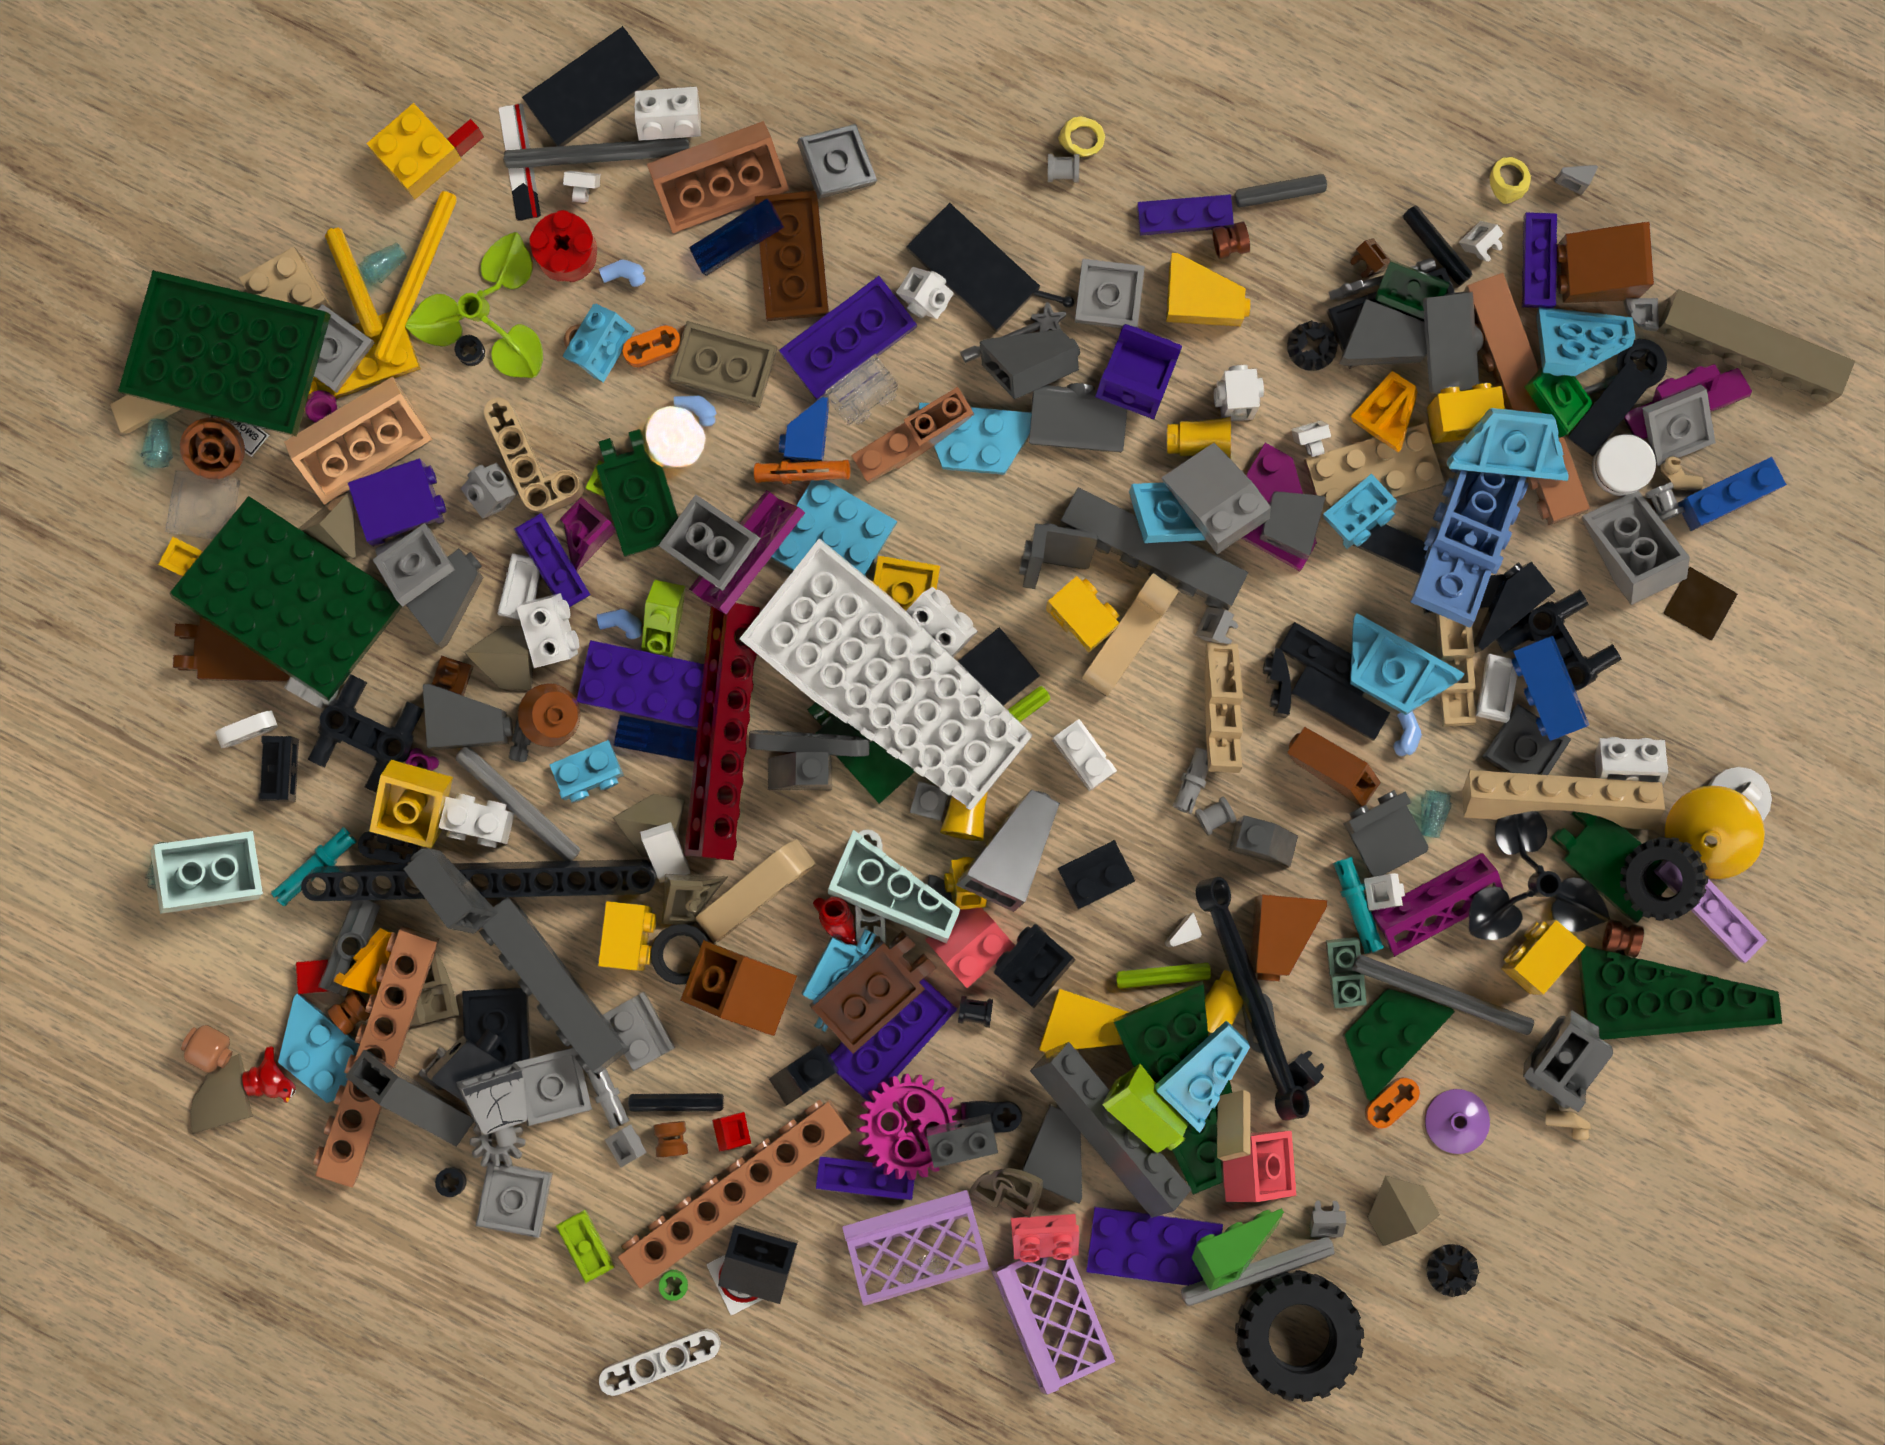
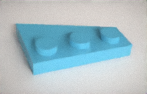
M1225 1021L1154 1085L1155 1089L1200 1133L1206 1124L1205 1119L1211 1109L1216 1107L1220 1100L1219 1095L1228 1080L1233 1078L1250 1049V1045L1229 1022Z

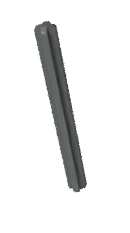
M670 138L516 149L504 152V163L510 169L664 158L689 149L690 146L687 138Z
M1357 955L1354 960L1352 969L1358 973L1521 1034L1529 1035L1532 1032L1534 1026L1532 1018L1364 955Z

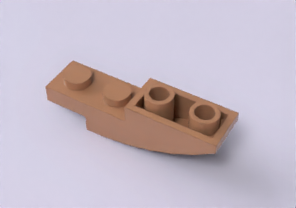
M956 387L905 418V423L851 456L868 484L892 469H900L935 446L970 419L974 412L960 389Z

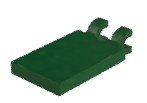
M641 429L628 432L634 451L617 456L611 438L598 442L605 463L597 465L596 468L624 557L659 547L661 541L679 518L658 449H647Z
M816 702L807 709L822 726L816 732L818 734L865 737L849 723L843 722L832 713L828 714ZM871 740L869 742L868 756L835 755L879 804L915 773L913 768L899 758L896 759L886 749Z
M1573 811L1570 815L1585 826L1581 833L1574 838L1571 833L1562 828L1557 829L1550 837L1554 843L1567 852L1562 861L1583 880L1594 887L1598 893L1633 923H1638L1643 917V912L1640 910L1635 911L1631 908L1632 902L1625 900L1623 896L1626 893L1625 889L1620 886L1623 874H1620L1621 868L1625 866L1626 861L1624 860L1642 843L1625 828L1610 820L1588 813ZM1657 860L1649 865L1646 879L1651 890L1661 896L1668 886L1654 872L1662 862V860Z

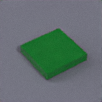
M1541 367L1524 386L1540 411L1554 416L1559 438L1567 435L1593 405L1592 400L1575 376H1555L1550 373H1543Z

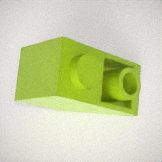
M654 579L645 604L641 651L673 657L683 612L684 585Z

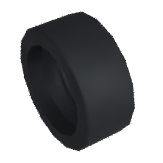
M687 924L672 925L662 930L654 939L651 948V963L656 973L665 981L676 985L687 984L691 971L679 974L669 969L663 958L665 945L670 939L683 935L694 939L700 948L703 940L710 942L707 935L699 928Z

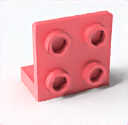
M1076 1214L1011 1218L1014 1260L1021 1259L1023 1262H1036L1040 1258L1053 1257L1056 1260H1067L1079 1255V1226L1076 1225Z

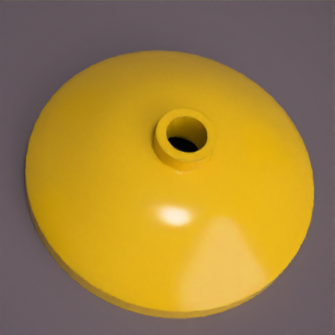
M1703 786L1685 793L1674 803L1666 819L1665 838H1679L1680 842L1691 844V848L1695 852L1698 850L1702 855L1700 857L1702 863H1706V876H1709V879H1726L1743 873L1754 864L1763 848L1765 828L1759 811L1744 795L1722 786ZM1714 836L1717 839V843L1711 844L1707 842L1706 837Z

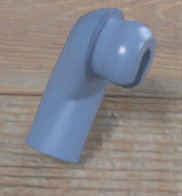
M619 609L597 614L600 630L618 626L626 632L625 635L629 639L639 638L642 634L640 619L627 610Z

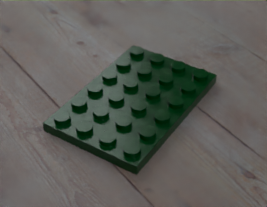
M152 270L118 392L297 437L331 314L310 307Z
M250 496L245 499L170 591V596L328 702L402 608L388 587Z

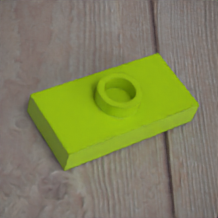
M586 1209L556 1225L585 1284L615 1268Z

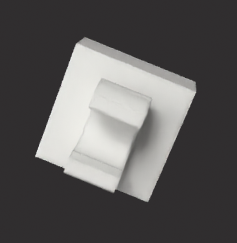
M578 171L564 172L563 185L574 186L572 201L588 202L589 188L595 189L600 187L601 174Z
M1480 221L1459 241V244L1465 252L1474 253L1480 260L1489 262L1491 258L1487 254V250L1490 247L1499 251L1502 249V243L1498 239L1503 235V232L1497 224Z
M1317 421L1291 429L1294 441L1299 445H1305L1308 455L1311 454L1312 457L1325 454L1321 440L1331 437L1327 423Z
M1387 874L1364 879L1369 910H1380L1403 905L1401 897H1405L1404 885L1399 884L1398 874Z

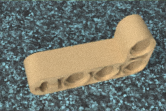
M498 397L487 402L484 408L485 419L520 497L530 512L535 515L542 513L544 516L576 502L583 495L584 490L583 483L578 476L571 470H560L545 477L518 415L510 403L504 398ZM500 409L504 411L503 416L509 425L507 427H504L497 418V411ZM513 436L520 437L521 441L516 449L510 450L506 448V442L509 438ZM523 465H533V472L529 477H519V470ZM569 479L575 481L573 491L570 493L560 492L562 482ZM536 493H545L546 500L541 506H533L531 504L532 497Z
M1153 573L1120 621L1118 628L1113 631L1083 675L1082 680L1108 697L1178 595L1179 590Z
M796 839L769 856L696 916L695 920L713 944H716L788 885L800 879L817 864L799 840Z

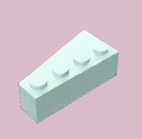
M855 830L852 831L829 885L828 894L947 944L960 908L929 885L923 883L909 870L900 866L878 847L873 846Z

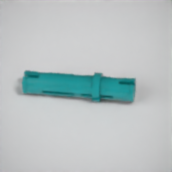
M342 827L325 845L316 847L314 849L315 854L276 889L271 891L273 897L276 898L278 896L277 901L281 905L286 906L288 902L302 891L301 884L305 876L315 867L334 866L337 863L336 859L357 842L354 836L350 837L351 833Z
M1348 857L1332 863L1342 887L1340 894L1346 898L1364 949V954L1383 949L1384 944H1382L1371 910L1368 909V902L1363 891L1366 890L1365 884L1359 880L1353 858Z

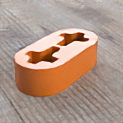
M660 326L628 339L623 345V356L631 366L637 368L644 367L676 354L681 338L677 330L672 326ZM668 334L669 338L675 337L671 341L672 346L666 348L664 344L653 346L662 341V335ZM638 345L640 349L651 347L642 352V358L636 359L634 355L629 356L633 352L632 347Z
M1405 1077L1392 1081L1366 1106L1365 1118L1368 1123L1381 1129L1391 1126L1419 1099L1420 1090L1417 1083ZM1400 1084L1405 1087L1410 1085V1099L1402 1097L1395 1103L1393 1099L1400 1093L1397 1087ZM1390 1103L1392 1106L1385 1112L1386 1121L1381 1119L1375 1121L1373 1119L1376 1114L1373 1110L1375 1106L1384 1108Z

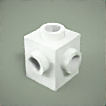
M916 267L911 268L896 292L909 304L907 309L920 318L926 315L938 319L940 314L946 309L949 300L954 294L945 285L946 279L934 271L929 272Z

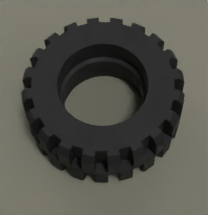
M1306 1271L1285 1272L1272 1279L1262 1280L1260 1282L1261 1286L1256 1290L1252 1288L1247 1294L1248 1300L1245 1305L1241 1304L1238 1311L1240 1315L1239 1321L1235 1324L1236 1345L1246 1369L1267 1391L1273 1395L1278 1394L1283 1399L1293 1401L1295 1398L1301 1399L1302 1402L1313 1401V1397L1320 1396L1323 1399L1330 1396V1391L1335 1387L1340 1390L1347 1384L1344 1381L1349 1374L1354 1375L1358 1367L1355 1363L1358 1357L1362 1358L1364 1350L1361 1346V1339H1364V1328L1360 1325L1359 1320L1361 1317L1358 1310L1353 1306L1352 1300L1333 1282H1330L1323 1276L1310 1274ZM1292 1305H1307L1315 1308L1323 1315L1329 1327V1341L1326 1349L1315 1361L1303 1366H1292L1276 1357L1269 1343V1329L1274 1318L1282 1310Z

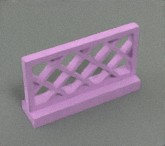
M967 1190L842 1227L864 1306L989 1269ZM968 1216L970 1228L964 1238L949 1230L955 1220ZM932 1227L941 1232L933 1247L918 1240L922 1231L926 1228ZM972 1234L976 1244L969 1241ZM946 1235L961 1242L953 1258L938 1250ZM899 1236L910 1241L902 1256L887 1249L891 1240ZM915 1244L929 1251L921 1267L907 1260ZM870 1245L879 1251L869 1266L858 1259L856 1249ZM968 1246L978 1252L981 1262L967 1266L957 1260L964 1248ZM883 1254L898 1261L890 1276L875 1269ZM934 1255L949 1262L942 1274L935 1275L926 1270ZM903 1264L918 1271L911 1283L902 1284L895 1280ZM954 1266L959 1267V1269L952 1270ZM861 1267L867 1270L864 1276ZM872 1273L886 1280L880 1292L867 1294L865 1285ZM923 1275L928 1277L925 1279H921ZM892 1284L895 1285V1286H897V1287H894V1288L889 1289Z
M1048 1257L1042 1258L1040 1265L1032 1262H1023L1019 1259L991 1271L1040 1391L1046 1395L1059 1390L1061 1386L1115 1362L1073 1258L1065 1260L1061 1274L1044 1268ZM1025 1265L1038 1269L1031 1287L1020 1283L1015 1271L1016 1269ZM1067 1270H1069L1072 1279L1066 1277ZM1043 1271L1059 1278L1052 1296L1036 1289ZM1064 1280L1075 1284L1078 1291L1073 1304L1057 1298ZM1023 1288L1029 1290L1027 1298L1023 1291ZM1034 1293L1051 1299L1044 1318L1034 1314L1030 1308ZM1080 1300L1085 1309L1078 1307ZM1055 1302L1071 1308L1065 1326L1049 1320ZM1076 1310L1087 1314L1090 1320L1085 1335L1070 1329ZM1035 1318L1042 1321L1040 1328L1038 1327ZM1047 1323L1063 1330L1056 1348L1045 1344L1042 1337ZM1093 1330L1095 1332L1097 1340L1091 1337ZM1068 1332L1084 1338L1077 1357L1061 1350ZM1091 1341L1099 1344L1105 1358L1095 1363L1082 1359L1088 1342ZM1048 1349L1055 1351L1052 1359ZM1060 1354L1076 1360L1071 1373L1062 1378H1059L1055 1368ZM1080 1363L1088 1365L1078 1370Z

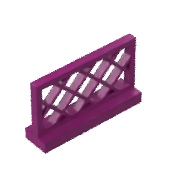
M766 490L740 523L761 539L725 589L722 591L699 575L689 590L708 606H712L727 614L804 516L805 512L798 506L778 499Z

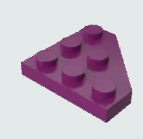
M1265 442L1246 476L1253 482L1268 504L1271 495L1276 491L1303 494L1293 458ZM1263 524L1241 538L1298 571L1302 570L1308 558L1306 560L1301 559L1259 539ZM1316 537L1313 542L1311 553L1315 545L1317 544Z

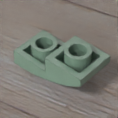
M1358 937L1326 940L1334 1008L1367 1005L1364 974L1352 969L1356 956L1361 955Z

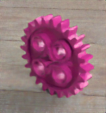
M903 1074L901 1083L896 1076H892L889 1080L890 1087L884 1081L879 1082L880 1093L874 1090L869 1091L868 1094L873 1101L861 1103L868 1111L866 1114L857 1115L858 1119L865 1122L864 1126L856 1128L857 1132L865 1133V1138L858 1143L859 1145L869 1146V1149L864 1154L865 1157L875 1155L876 1159L873 1162V1167L885 1164L883 1169L884 1175H889L895 1169L896 1179H902L906 1171L908 1179L915 1180L917 1171L924 1178L928 1177L927 1167L933 1172L940 1170L939 1167L934 1168L924 1129L929 1122L934 1126L955 1122L952 1120V1116L958 1113L959 1110L949 1109L948 1105L952 1102L953 1097H941L945 1090L943 1086L933 1090V1079L927 1080L923 1085L922 1075H916L911 1082L909 1074ZM911 1095L915 1096L919 1101V1108L916 1113L911 1112L907 1107V1100ZM893 1102L898 1104L900 1113L893 1108ZM885 1113L889 1114L893 1119V1126L889 1131L884 1130L881 1126V1117ZM912 1121L914 1125L910 1128L911 1132L905 1133L906 1122ZM903 1140L910 1145V1154L907 1158L901 1157L898 1152V1146ZM918 1141L924 1145L925 1151L922 1152L920 1150Z

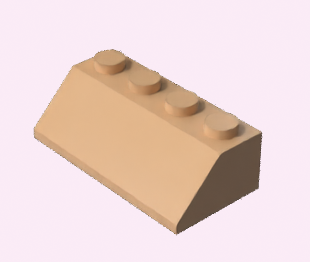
M392 376L299 432L297 437L293 436L284 441L291 460L325 505L350 490L347 482L380 472L428 443L432 438L408 398Z

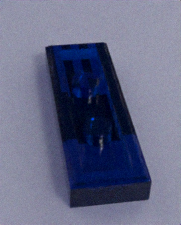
M765 199L696 242L689 249L702 274L707 276L778 232L784 226L771 201Z
M619 715L613 746L694 762L697 730Z

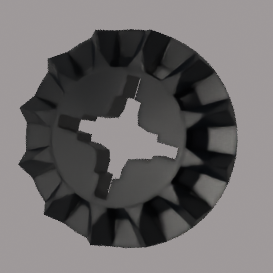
M1312 320L1299 324L1291 332L1287 342V351L1290 359L1299 368L1307 371H1317L1327 367L1335 358L1338 347L1334 331H1331L1325 323H1318ZM1307 337L1312 341L1323 339L1318 346L1319 354L1313 349L1302 352L1308 344Z
M1636 339L1631 347L1618 353L1615 366L1618 372L1626 362L1637 367L1633 359L1638 361L1647 354L1645 365L1649 370L1643 369L1641 372L1653 380L1649 387L1655 386L1666 373V355L1655 342L1648 339Z
M1447 1244L1437 1248L1429 1257L1426 1268L1427 1277L1432 1287L1439 1293L1450 1297L1466 1295L1472 1287L1476 1286V1280L1480 1273L1477 1259L1467 1248L1457 1244ZM1444 1262L1447 1265L1453 1266L1456 1262H1459L1458 1270L1462 1272L1461 1274L1464 1278L1453 1276L1451 1279H1448L1449 1272L1441 1264Z

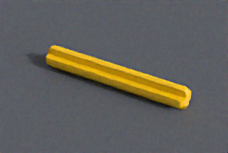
M339 227L330 228L327 230L325 238L364 333L369 338L377 337L381 334L383 327L343 230Z

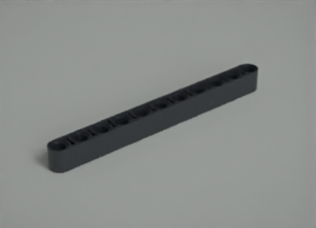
M644 859L452 863L484 898L645 894L652 890L657 876L652 863ZM408 864L319 866L313 868L305 876L301 884L303 895L311 901L425 899L420 890L411 886L408 881L409 876L404 870ZM639 870L646 871L650 876V880L646 883H639L634 879L633 873ZM605 871H612L617 875L618 881L608 884L602 880L601 874ZM542 872L548 873L552 876L554 882L550 885H543L537 880V875ZM580 872L585 876L586 882L580 885L574 884L569 879V874ZM515 873L520 877L521 884L517 886L509 885L505 881V875ZM475 874H483L487 877L489 884L484 887L478 886L474 883L472 877ZM350 876L355 878L359 885L358 889L346 887L344 877ZM313 877L323 879L326 889L317 890L313 887L311 879ZM376 877H387L391 882V887L387 889L379 887L376 883Z

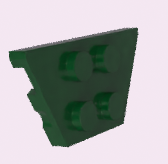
M1386 988L1343 1034L1347 1049L1350 1051L1353 1059L1354 1068L1363 1086L1365 1098L1372 1101L1455 1011L1452 1008Z

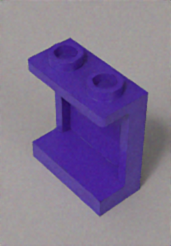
M1124 324L1095 397L1155 419L1182 345L1143 331L1140 328Z
M420 458L347 482L366 541L373 547L385 543V538L418 528L424 523L427 525L433 522L438 524L445 522L442 515L447 512L444 500L441 495L436 496L433 484L437 483L436 475L432 466H426Z

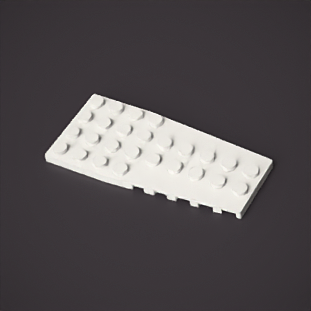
M821 539L817 540L740 637L742 642L812 700L843 722L849 723L859 730L869 740L879 744L893 757L899 758L909 765L916 773L939 786L943 792L959 800L969 810L975 808L1032 738V734L893 598Z

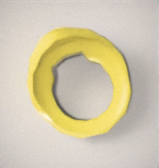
M1080 116L1071 118L1065 123L1060 131L1058 140L1071 154H1079V157H1088L1097 154L1103 148L1106 136L1102 126L1095 120ZM1081 127L1090 128L1096 134L1097 143L1090 149L1079 148L1077 145L1072 144L1071 132Z
M1513 157L1502 158L1497 161L1489 177L1494 195L1503 204H1509L1522 198L1528 191L1531 181L1528 167L1522 161ZM1512 165L1520 170L1522 181L1519 182L1518 186H1511L1504 182L1500 174L1502 166Z

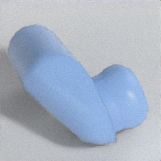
M619 260L599 268L604 283L624 277L629 279L631 286L637 287L646 280L642 266L628 260Z
M699 395L674 396L675 412L693 411L699 417V424L705 427L712 426L716 422V409L704 397Z
M1413 711L1407 715L1403 713L1397 714L1404 731L1401 740L1395 741L1393 745L1394 751L1398 756L1412 755L1416 751L1421 739V729Z

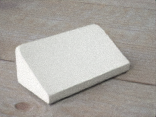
M1194 913L1187 914L1165 941L1166 947H1174L1201 937L1202 934Z

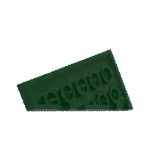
M1585 946L1578 955L1584 1017L1599 1027V1038L1601 1040L1782 1024L1778 991Z
M1203 981L1113 1019L1133 1066L1136 1067L1138 1064H1141L1155 1083H1158L1208 1037ZM1215 1108L1211 1109L1205 1119L1206 1124L1200 1133L1184 1118L1188 1123L1183 1135L1185 1139L1180 1145L1172 1149L1184 1177L1192 1189L1193 1195L1223 1183L1221 1160L1217 1158V1119Z

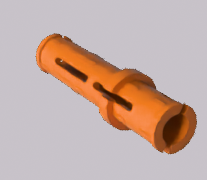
M783 459L781 463H755L754 479L756 483L782 482L784 485H790L793 481L849 480L850 478L849 460L791 462L790 459ZM809 469H829V472H812V473H808L807 470H809ZM797 470V473L776 474L775 471Z

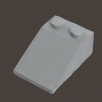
M1212 443L1162 477V481L1216 554H1219L1270 519L1271 506L1253 482L1215 443Z
M1639 491L1625 495L1582 516V520L1614 583L1631 605L1687 579L1689 555Z
M695 494L661 541L659 547L723 591L761 538Z

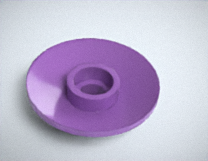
M1451 1089L1440 1093L1431 1101L1425 1115V1126L1428 1136L1437 1147L1449 1153L1464 1154L1475 1150L1483 1143L1489 1132L1490 1117L1487 1107L1478 1096L1466 1090ZM1458 1116H1462L1465 1119V1125L1462 1128H1457L1454 1124V1120Z

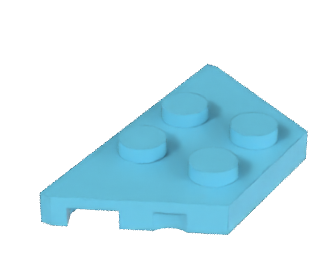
M919 403V410L930 403ZM971 407L974 415L934 446L942 469L1005 475L1030 435L1032 413Z
M1490 408L1447 459L1449 469L1568 481L1569 478L1564 464L1562 445L1558 438L1559 432L1556 420L1552 414Z
M1356 613L1354 616L1350 684L1407 715L1463 678L1465 673L1362 615Z
M297 993L293 998L278 1063L326 1103H330L335 1100L339 1086H346L348 1079L345 1077L347 1074L344 1071L350 1055H357L360 1044L356 1043L350 1034H344L332 1019L303 995Z

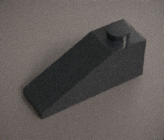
M1532 561L1523 566L1518 562L1504 573L1507 579L1499 585L1475 638V653L1483 651L1555 592V589Z

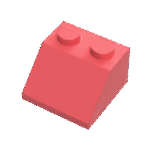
M983 908L960 909L947 944L932 937L925 939L966 988L971 986L995 965L1004 952L1011 951L1015 947L1014 943Z
M1292 1131L1250 1133V1155L1223 1161V1185L1226 1202H1261L1297 1196Z

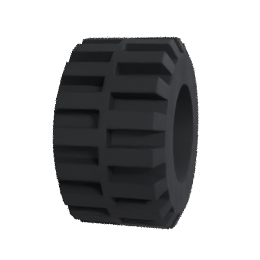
M1658 837L1637 846L1624 860L1626 863L1620 874H1623L1620 886L1625 889L1626 893L1623 894L1625 900H1630L1633 904L1631 908L1635 911L1640 910L1643 912L1642 916L1646 918L1655 917L1658 921H1664L1665 919L1673 920L1685 915L1700 903V899L1706 893L1705 886L1708 884L1709 876H1706L1705 873L1707 866L1706 863H1702L1700 859L1702 855L1699 851L1695 852L1691 848V844L1680 842L1679 838ZM1661 859L1670 861L1680 870L1683 882L1681 890L1676 895L1662 897L1654 893L1649 887L1646 873L1649 865L1654 861Z

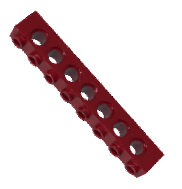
M735 603L728 613L725 614L710 606L684 856L734 861V852L737 848V824L740 817V795L744 783V757L747 753L746 738L750 722V700L754 687L753 671L757 658V653L742 642L740 637L759 615L760 607Z

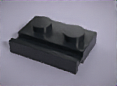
M1115 840L1057 868L1078 910L1135 882Z

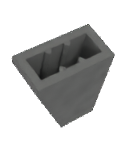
M1366 299L1361 306L1339 364L1343 366L1421 363L1427 354L1425 322Z
M1061 329L980 341L982 366L1014 399L1079 370V346L1073 338L1070 339Z
M459 548L448 556L455 570L406 604L430 637L441 648H444L450 642L484 578L478 571L482 565L471 552L466 555Z
M423 684L427 748L434 751L464 748L465 746L480 747L509 744L508 736H513V722L511 717H507V712L434 685Z
M795 752L768 758V790H832V758L829 752Z
M1244 815L1235 822L1228 851L1291 867L1298 835L1275 823Z
M431 848L421 849L411 857V862L404 868L405 872L448 929L474 934L497 914L493 906L441 851Z
M1049 1104L1022 1171L1042 1179L1044 1189L1080 1204L1082 1200L1081 1132L1058 1104L1056 1107Z

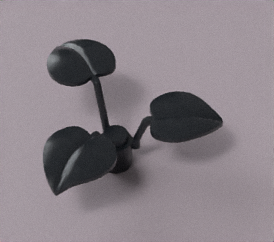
M1537 811L1524 812L1497 819L1495 841L1500 850L1507 855L1520 852L1521 858L1535 869V873L1528 880L1529 890L1511 899L1508 893L1500 887H1486L1478 891L1473 897L1469 908V932L1472 936L1483 940H1497L1513 934L1523 920L1522 912L1513 904L1533 896L1556 898L1551 907L1552 917L1570 932L1584 931L1610 920L1603 899L1588 882L1580 878H1566L1561 882L1558 874L1552 871H1544L1542 865H1538L1527 855L1526 852H1535L1541 849L1547 840L1546 823Z

